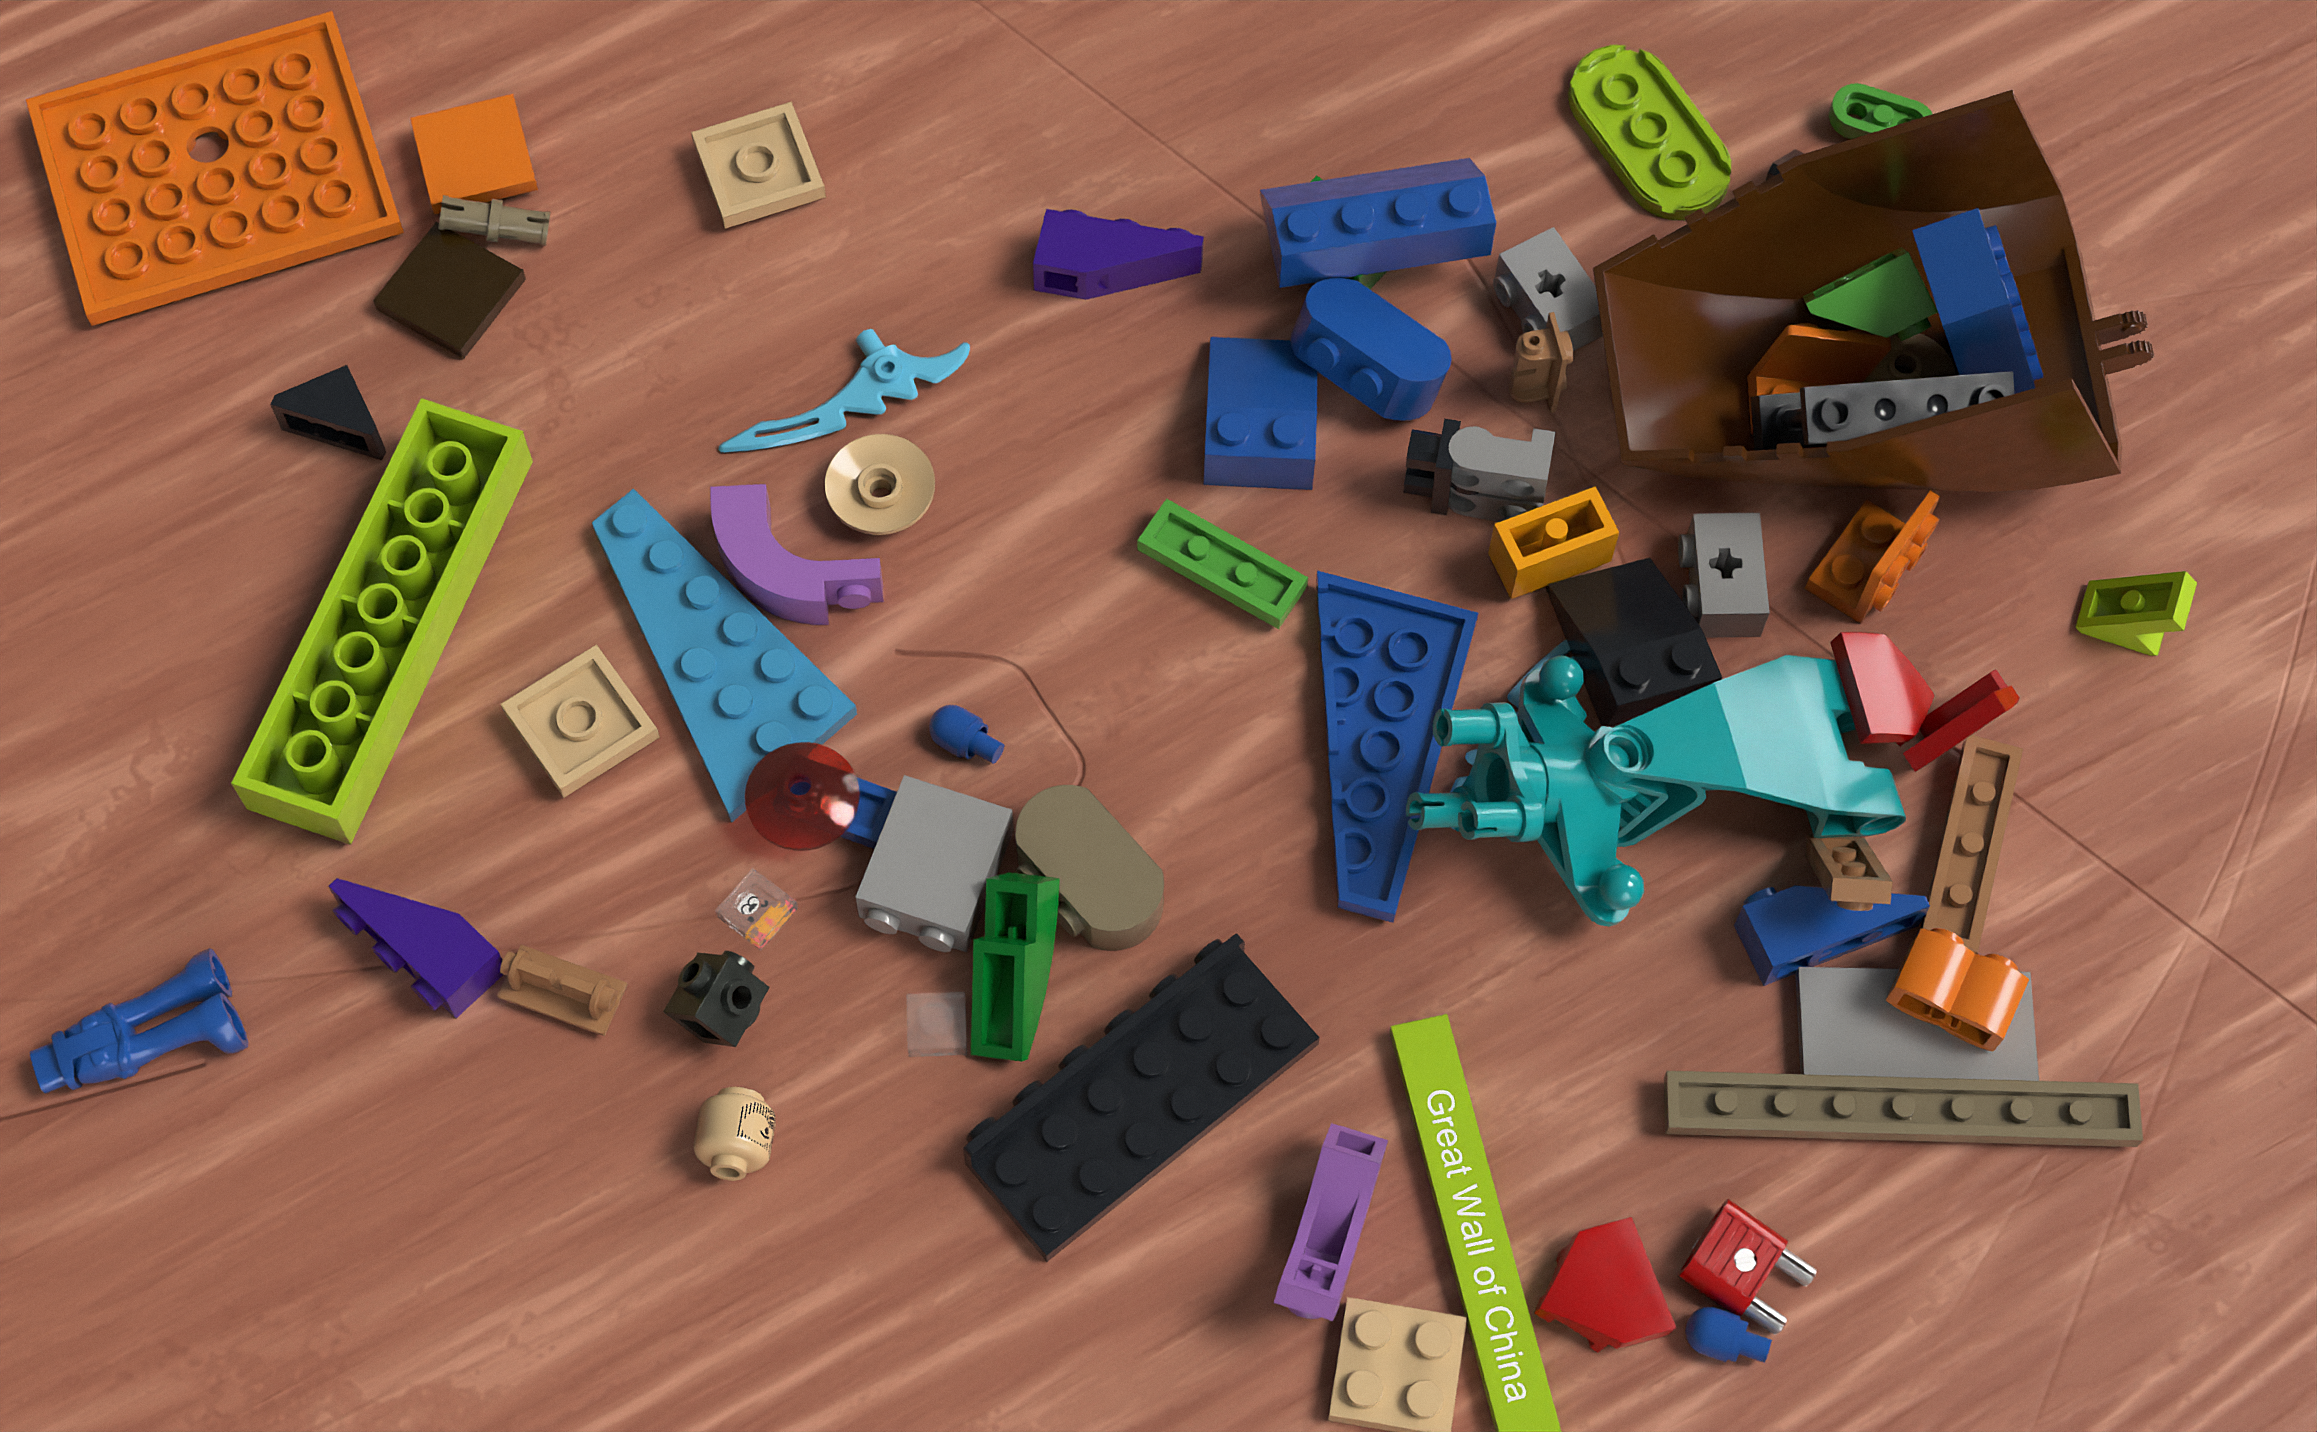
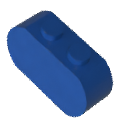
M1345 278L1321 280L1309 289L1290 337L1291 348L1298 359L1380 416L1392 420H1413L1427 414L1435 402L1452 360L1450 349L1445 340L1360 282Z

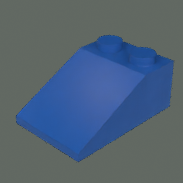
M1210 337L1203 485L1312 490L1316 457L1317 371L1295 356L1290 340Z

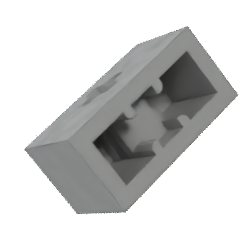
M1554 227L1499 254L1496 274L1493 279L1494 290L1501 303L1505 307L1511 306L1521 320L1523 333L1545 329L1548 314L1554 312L1560 332L1567 331L1570 336L1573 351L1603 336L1596 286Z
M1760 513L1693 514L1687 534H1680L1678 540L1680 568H1688L1690 583L1685 584L1683 587L1682 602L1700 625L1706 638L1761 637L1770 612Z

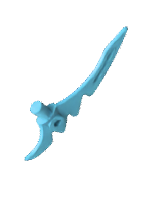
M867 329L856 338L857 344L867 358L860 364V368L854 377L835 396L818 407L800 415L779 420L761 421L721 443L719 451L725 453L772 448L833 433L846 427L844 411L883 414L886 411V406L881 400L882 396L909 400L915 399L918 395L914 383L915 377L931 383H939L965 362L970 351V345L964 342L954 350L940 356L918 357L903 352L896 345L885 347L875 331ZM813 421H819L817 424L807 426L798 430L789 431L776 435L755 437L757 434L780 431L804 425Z

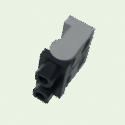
M1445 418L1442 434L1412 429L1406 457L1407 469L1403 493L1432 497L1431 513L1447 515L1449 507L1455 513L1463 516L1501 522L1543 506L1555 431L1533 428L1532 440L1529 442L1495 437L1486 429L1477 426L1460 429L1461 421Z

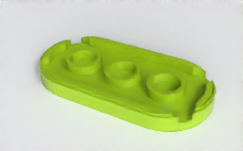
M1626 45L1600 47L1584 56L1579 61L1570 82L1568 92L1570 109L1577 122L1635 201L1648 212L1670 220H1685L1684 217L1700 208L1705 214L1714 210L1724 199L1729 187L1731 174L1730 154L1721 139L1663 62L1652 53L1640 48L1639 52L1625 50Z

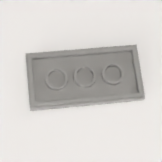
M1798 967L1795 973L1800 1074L2039 1081L2031 972H2020L2029 979V982L2007 1033L1994 1052L1965 1042L1951 1035L1940 1026L1916 1019L1886 1001V997L1899 969Z

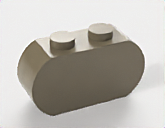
M1077 785L1053 786L1039 792L1025 804L1016 824V848L1019 865L1016 871L1018 874L1060 878L1057 920L1071 936L1076 937L1080 933L1092 947L1107 951L1128 949L1146 940L1158 926L1163 913V870L1088 788Z

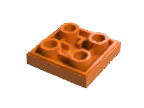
M514 94L410 118L434 215L441 212L443 195L485 203L492 201V199H502L538 190Z

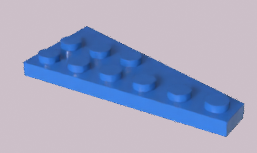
M1317 571L1316 590L1338 908L1394 923L1419 830L1412 829L1408 821L1421 817V815L1406 816L1407 799L1414 792L1430 793L1442 746L1438 745L1433 734V719L1439 709H1453L1479 613Z

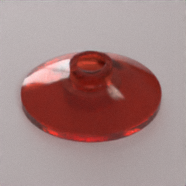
M810 742L787 744L768 753L752 770L745 788L747 814L756 831L770 843L794 851L817 849L838 839L852 824L860 801L858 780L848 761L833 749ZM798 782H807L811 785L810 790L804 795H795L790 791L792 785Z

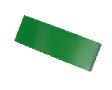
M1009 872L986 878L985 936L973 940L971 1055L1020 1062L1028 1060L1042 1012L1052 963L1058 916L1060 878Z

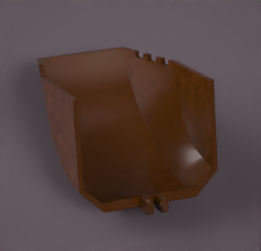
M2013 90L1795 156L1778 165L1777 168L1780 173L1767 181L1755 186L1751 180L1733 190L1732 193L1735 198L1707 214L1700 208L1684 217L1687 225L1659 240L1653 234L1593 267L1621 461L1626 466L1690 478L1811 487L1996 492L2034 490L2069 485L2121 474L2122 443L2107 374L2134 368L2137 365L2141 366L2151 361V358H2154L2152 343L2150 344L2149 341L2145 342V340L2132 341L2129 344L2124 343L2102 350L2101 345L2129 338V336H2135L2145 331V328H2148L2146 315L2143 314V311L2131 310L2123 314L2119 313L2095 319L2083 257L2061 186ZM1979 208L1984 227L1997 226L2006 259L2020 295L2044 378L2034 380L2036 388L1846 441H1827V446L1803 448L1800 443L1777 444L1776 450L1755 451L1753 434H1751L1747 376L1783 330L1789 325L1811 323L1821 329L1838 331L1858 329L1811 314L1803 296L1901 247L1909 252L1935 304L1912 230ZM1939 313L1928 317L1931 327L1921 332V334L1936 341L1947 352L1953 362L1956 376H1958L1959 372ZM1895 366L1900 373L1909 374L1913 372L1908 367Z

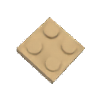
M792 102L691 132L694 147L725 229L826 198L824 184Z
M597 645L501 703L504 714L563 798L660 738L656 726Z
M1347 1297L1328 1421L1392 1432H1451L1467 1317Z

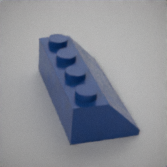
M1470 158L1260 190V199L1279 288L1315 283L1329 278H1347L1361 274L1366 275L1489 256L1492 252L1497 222L1486 177Z

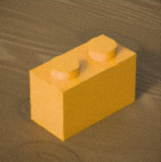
M1595 486L1495 523L1488 554L1510 598L1514 599L1546 587L1549 583L1561 581L1610 563L1619 531Z

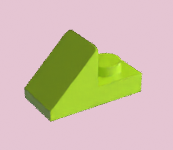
M2186 571L2090 580L2075 628L2082 634L2150 656H2157L2164 632L2184 631L2197 582Z

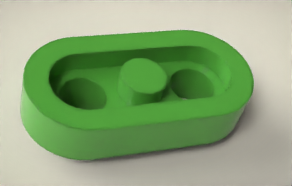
M1855 83L1846 85L1836 92L1829 110V121L1834 130L1840 135L1854 139L1933 113L1926 105L1916 100L1868 85ZM1849 114L1858 115L1862 120L1855 119L1849 116Z

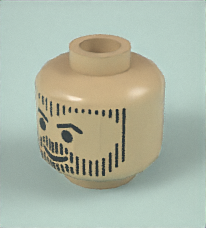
M742 1087L721 1089L717 1095L709 1097L700 1108L693 1144L696 1157L703 1164L711 1167L710 1172L714 1176L724 1180H741L745 1178L746 1173L762 1169L768 1163L771 1155L776 1126L774 1111L765 1103L764 1097L754 1090Z

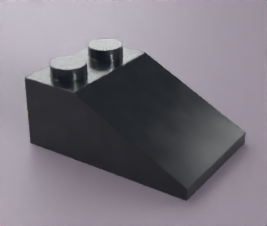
M1650 557L1547 585L1546 591L1574 660L1583 670L1584 685L1601 726L1613 728L1723 678L1702 628Z

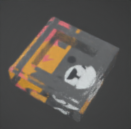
M752 868L715 911L720 920L759 950H762L795 913L798 905L796 900Z

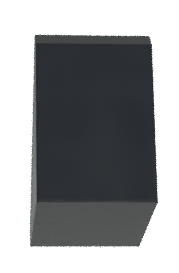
M347 365L274 395L270 405L283 431L383 460L386 449Z

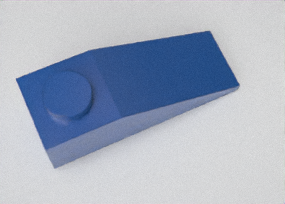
M1793 886L1777 892L1774 887H1769L1750 895L1744 900V905L1734 927L1763 986L1794 975L1798 967H1815L1918 927L1929 910L1930 904L1925 896L1892 893L1891 904L1873 903L1872 910L1854 911L1837 906V901H1831L1824 888Z

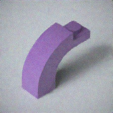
M766 484L710 487L712 523L724 567L739 590L760 608L783 619L798 623L829 625L828 605L839 604L844 608L859 609L868 606L870 603L884 602L880 558L814 561L795 556L785 550L771 533V507Z
M1331 1123L1321 1149L1303 1216L1280 1279L1274 1303L1288 1307L1292 1313L1303 1318L1317 1319L1321 1317L1333 1321L1353 1263L1388 1140Z

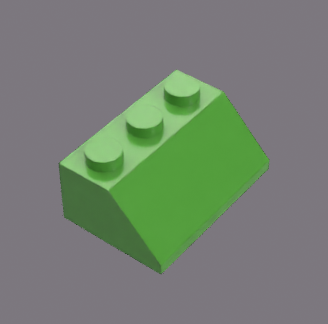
M1901 247L1803 296L1811 314L1886 338L1896 334L1901 341L1930 328L1931 324L1928 317L1938 313L1909 252Z

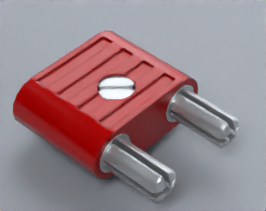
M1727 1199L1720 1206L1703 1234L1694 1244L1693 1250L1678 1273V1277L1728 1312L1742 1316L1744 1313L1765 1329L1777 1335L1783 1330L1787 1318L1756 1297L1774 1265L1803 1286H1807L1813 1281L1817 1271L1785 1248L1788 1243L1787 1239L1730 1199Z

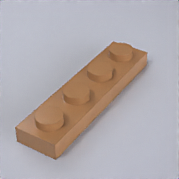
M1971 735L1963 741L1927 897L1930 908L1924 916L1920 928L1927 930L1941 928L1951 931L1964 941L1965 947L1978 954L2023 748Z

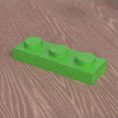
M1167 498L1137 540L1138 551L1277 629H1280L1308 585L1307 576Z

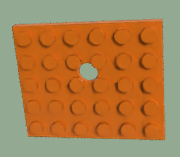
M333 11L26 99L85 314L91 326L404 233ZM216 132L220 138L229 141L226 153L215 161L199 162L189 155V152L196 145V138L204 133Z

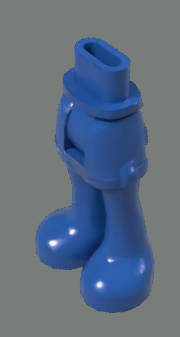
M211 948L199 952L189 960L180 973L146 993L117 1005L108 1003L102 1006L101 1009L83 1017L67 1028L64 1033L60 1030L51 1035L52 1043L30 1051V1058L41 1090L46 1094L65 1085H68L72 1090H76L82 1087V1083H99L114 1078L127 1079L136 1075L141 1066L157 1057L198 1041H209L226 1054L236 1053L248 1048V1038L243 1023L228 999L232 997V989L227 973L217 954ZM194 1002H202L191 1010L139 1034L134 1029L178 1007Z

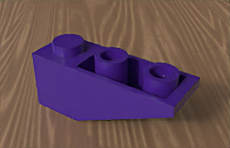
M1046 209L1033 261L1034 291L1088 300L1201 273L1203 265L1204 236L1193 235L1181 228L1165 230L1142 226L1129 219H1116L1113 221L1090 217L1077 210L1056 211Z
M336 878L328 886L339 904L332 910L337 918L355 935H358L364 929L377 942L371 948L377 957L394 973L403 967L416 980L411 985L413 991L433 1011H436L442 1005L457 1019L504 975L500 973L503 960L499 951L459 913Z

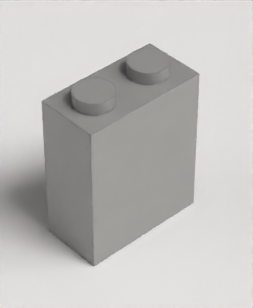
M904 775L855 897L859 917L863 918L865 924L872 929L885 934H896L897 930L918 936L922 944L937 951L950 952L952 948L968 952L986 905V878L997 876L1014 832L1012 809Z

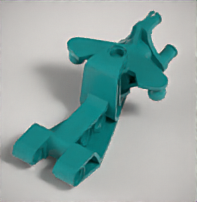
M1559 655L1550 658L1543 664L1542 668L1534 669L1523 679L1520 687L1518 721L1515 710L1506 702L1486 703L1480 709H1439L1433 719V734L1438 745L1478 744L1475 762L1463 785L1455 788L1453 792L1424 794L1414 792L1410 794L1406 803V816L1421 815L1420 818L1408 821L1409 826L1414 830L1454 827L1466 840L1489 837H1507L1511 842H1532L1537 840L1583 912L1591 921L1600 926L1607 927L1621 922L1628 915L1629 909L1635 907L1640 902L1645 892L1644 880L1640 873L1632 866L1625 865L1616 858L1617 847L1635 845L1698 807L1706 799L1705 790L1736 791L1805 809L1814 838L1873 836L1896 829L1906 821V815L1892 772L1884 768L1865 767L1861 761H1849L1841 733L1856 730L1836 661L1791 655L1782 656L1714 682L1613 728L1601 726L1596 732L1583 722L1587 714L1575 697L1584 683L1582 668L1574 659L1567 656Z

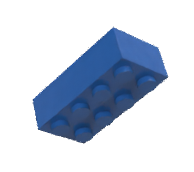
M1979 208L1912 230L1959 375L2013 371L2015 394L2036 388L2034 380L2044 378L1997 226L1993 225L1985 228Z

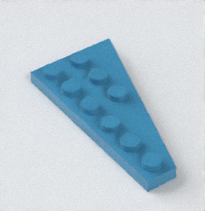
M632 489L592 522L593 529L732 823L786 776L795 755L806 759L857 715L856 705L636 490Z

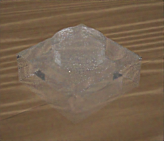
M965 992L907 994V1045L909 1057L967 1055Z

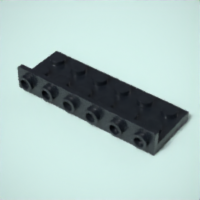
M1237 933L1224 943L1220 939H1216L1205 946L1195 957L1194 963L1196 965L1179 978L1176 974L1167 976L1150 992L1149 998L1151 1000L1135 1013L1131 1009H1127L1118 1014L1104 1029L1106 1035L1089 1049L1086 1045H1081L1072 1050L1060 1062L1058 1068L1061 1071L1044 1084L1039 1080L1029 1084L1014 1098L1012 1104L1015 1107L997 1121L994 1117L983 1120L966 1137L968 1144L963 1148L966 1166L1046 1262L1319 1045L1320 1037L1244 953L1245 942Z

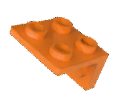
M1811 323L1787 326L1747 376L1751 434H1753L1750 397L1800 392L1802 387L1863 383L1891 350L1890 337L1871 335L1870 332L1861 329L1848 331L1821 329Z
M1930 490L1906 524L1866 499L1809 577L1805 589L1860 624L1873 607L1882 612L1898 589L1899 583L1897 582L1904 571L1908 570L1910 572L1928 546L1926 541L1940 520L1932 514L1940 496Z

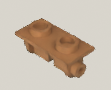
M1554 312L1548 314L1545 329L1526 332L1519 337L1513 362L1515 368H1512L1508 384V391L1513 399L1520 403L1547 399L1551 413L1556 412L1561 390H1566L1567 388L1566 366L1573 362V348L1570 336L1567 331L1560 332Z
M520 945L517 954L508 951L503 958L500 973L506 975V978L497 997L605 1036L628 983Z

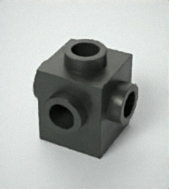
M727 950L722 955L697 952L694 959L681 971L678 978V987L663 1012L703 1043L736 1047L745 1030L757 1019L760 1012V1004L770 987L752 974L755 969L754 965L739 954Z

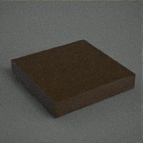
M435 222L373 302L377 311L464 359L524 283L526 277L523 269L452 230H439V223Z

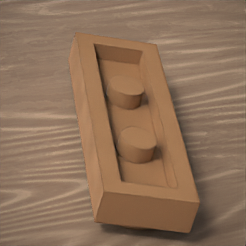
M1807 834L1805 857L1831 901H1837V906L1854 911L1872 910L1873 903L1891 904L1893 881L1865 838H1814L1813 834Z

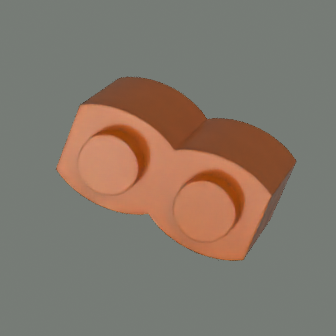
M1920 928L1911 941L1886 997V1001L1916 1019L1940 1026L1951 1035L1965 1042L1994 1052L2007 1033L2029 979L2018 971L2017 965L2010 959L1997 954H1986L1985 956L1975 954L1964 946V941L1958 935L1941 928H1934L1932 930Z

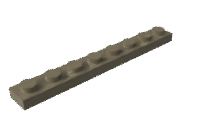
M1666 1071L1664 1076L1665 1134L2138 1147L2143 1141L2139 1085L2137 1083Z

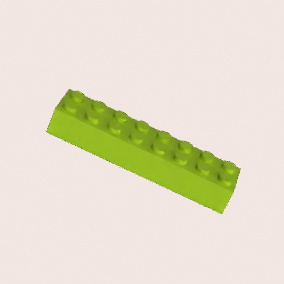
M420 399L231 782L247 810L349 845L352 844L533 463L523 431L426 399Z

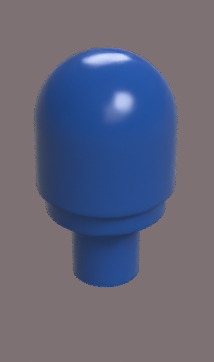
M943 706L936 710L930 719L929 732L933 741L959 758L971 759L977 754L994 764L999 760L1004 751L1005 745L987 735L988 725L983 723L982 718L960 706Z
M1704 1307L1695 1311L1689 1317L1685 1330L1688 1343L1695 1351L1723 1362L1729 1360L1736 1363L1740 1354L1765 1363L1772 1340L1746 1331L1748 1322L1741 1320V1316L1715 1307Z

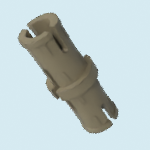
M443 195L439 230L447 229L486 235L487 241L497 242L499 237L546 246L550 211L542 212L503 206V200L492 199L490 204Z

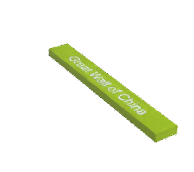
M1444 1014L1393 1025L1390 1027V1037L1464 1315L1467 1317L1466 1322L1495 1431L1561 1432L1448 1015Z

